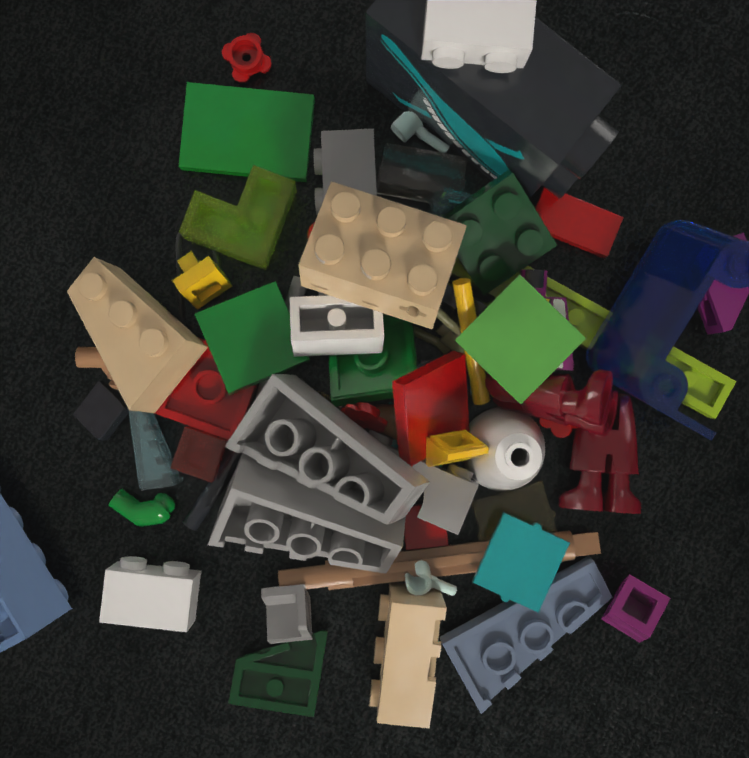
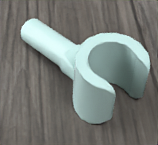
M407 111L402 113L391 125L392 131L403 142H407L415 134L420 140H423L443 155L450 147L427 131L428 129L423 127L422 121L414 112Z
M420 560L415 563V571L419 577H414L409 573L405 574L406 587L411 594L423 595L433 588L451 596L456 594V586L431 575L429 564L426 561Z

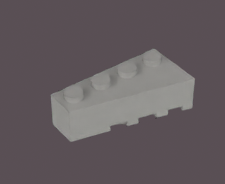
M374 129L321 131L322 148L314 149L315 175H323V188H315L316 215L320 211L331 181L377 196ZM318 292L319 296H329L327 294Z
M272 374L225 445L226 448L236 453H244L256 459L257 463L272 470L277 469L296 478L297 482L311 489L317 488L334 496L335 500L387 525L405 518L430 483L428 479L296 375Z
M242 453L219 508L208 542L209 546L223 548L225 541L245 544V551L263 554L265 547L290 551L289 558L306 561V558L321 556L327 557L330 565L387 573L403 547L405 518L389 525L384 524L335 500L334 496L317 488L311 489L297 482L296 478L277 469L272 470L257 463L256 459Z

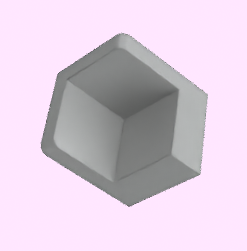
M305 584L261 589V598L266 605L267 641L270 644L313 640L310 596Z

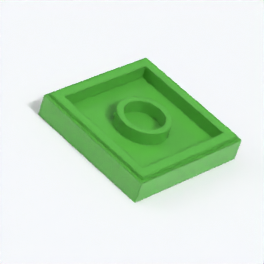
M519 274L456 338L455 342L519 404H522L586 338Z

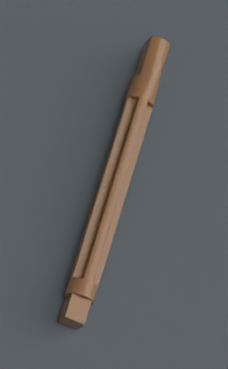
M571 531L551 533L570 542L562 562L574 561L576 556L601 554L598 532L572 534ZM490 540L400 551L386 574L330 565L328 560H325V564L281 569L278 571L279 587L305 584L306 589L328 587V590L402 582L405 581L406 573L419 577L415 571V563L420 560L426 561L429 564L431 575L436 577L476 573Z

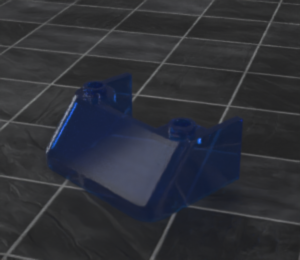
M675 220L666 223L658 230L591 341L586 352V362L593 373L599 369L611 371L613 374V385L712 441L716 432L677 411L687 394L688 382L682 370L665 359L714 280L730 288L740 289L749 287V242L689 220Z

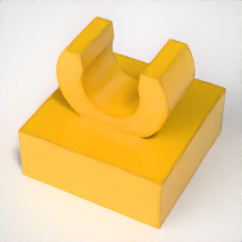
M190 251L177 260L184 273L172 281L180 294L197 310L232 287L225 273L209 256L202 261H198L194 253Z

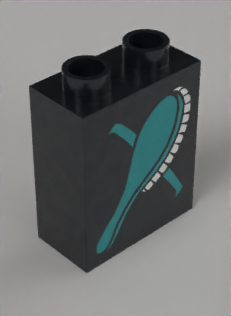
M375 0L366 11V82L402 111L414 112L422 121L423 127L448 144L450 149L491 181L505 171L510 170L514 173L529 199L541 185L558 199H561L578 178L581 179L589 171L619 133V131L598 115L622 85L535 17L533 49L524 68H516L515 71L509 73H495L486 70L485 65L464 63L462 67L446 69L435 66L432 60H421L426 0Z

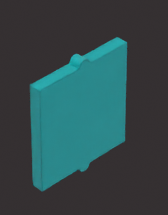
M503 512L472 582L499 594L504 602L512 600L539 613L570 542L542 530L541 525L537 522L531 525Z

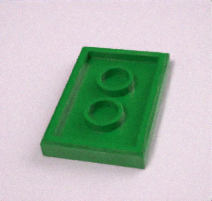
M187 82L179 168L184 171L307 182L315 104L314 94Z

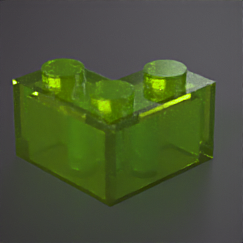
M253 165L238 206L195 190L179 233L187 241L266 271L296 194L295 181Z

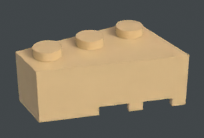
M93 257L67 290L122 398L131 411L155 413L208 348L206 344L121 268L96 257Z
M389 583L388 595L380 594L378 621H386L384 637H376L374 664H381L380 680H371L369 700L370 707H377V723L430 728L436 687V658H440L441 641H438L440 620L445 621L447 610L442 593L439 590L433 588L426 594L414 595L407 590L404 583Z

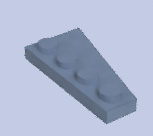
M587 556L556 573L539 613L509 600L440 636V640L482 714L492 705L491 699L503 688L506 687L509 690L521 679V672L537 658L542 661L553 651L552 645L566 632L572 634L612 598V595L595 562L590 556Z

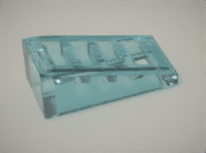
M129 410L139 488L141 490L174 486L182 482L180 472L154 413Z

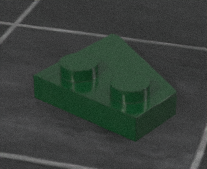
M321 629L312 632L313 640L279 643L238 657L235 663L228 704L314 717L328 630Z

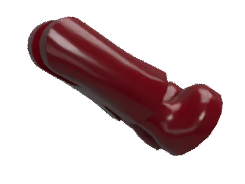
M599 369L595 371L588 379L586 386L581 390H575L570 374L552 373L522 404H519L488 373L486 374V387L493 401L500 409L546 419L563 426L570 424L594 435L604 437L608 435L613 426L618 405V392L612 390L613 374L609 370Z
M618 393L615 420L610 432L605 437L594 435L582 428L575 429L569 469L581 471V475L576 488L565 491L560 495V508L641 514V502L631 492L629 475L639 474L636 426L629 394ZM602 473L609 474L608 487L602 496Z

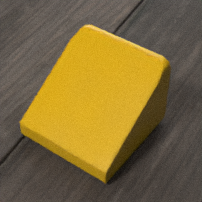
M467 430L431 435L426 437V465L433 467L468 460L487 454L489 447Z

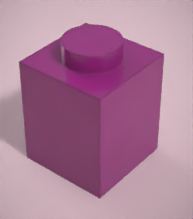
M629 575L620 583L601 620L640 643L651 637L670 598L634 576Z

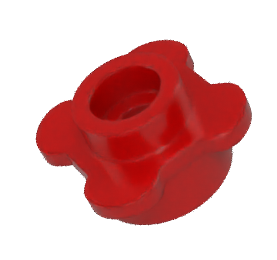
M247 33L246 35L236 37L231 43L225 44L222 49V56L226 61L230 62L233 68L232 76L239 83H246L250 76L258 72L266 73L271 68V59L269 56L264 55L261 49V38L255 33ZM250 55L251 58L249 61H244L243 56Z

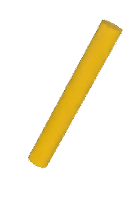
M460 278L452 282L461 333L477 318L471 280L469 278ZM464 350L473 403L476 405L486 404L490 401L485 383L486 372Z

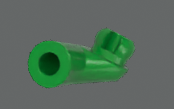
M120 489L110 501L109 506L134 525L143 527L166 522L170 518V513L175 509V502L165 493H158L153 501L140 502L124 489Z

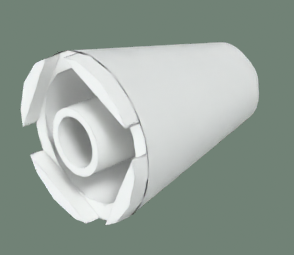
M496 407L482 412L469 423V433L489 447L487 454L463 461L465 468L474 473L472 478L477 483L495 491H511L523 487L537 475L545 457V442L539 426L530 416Z

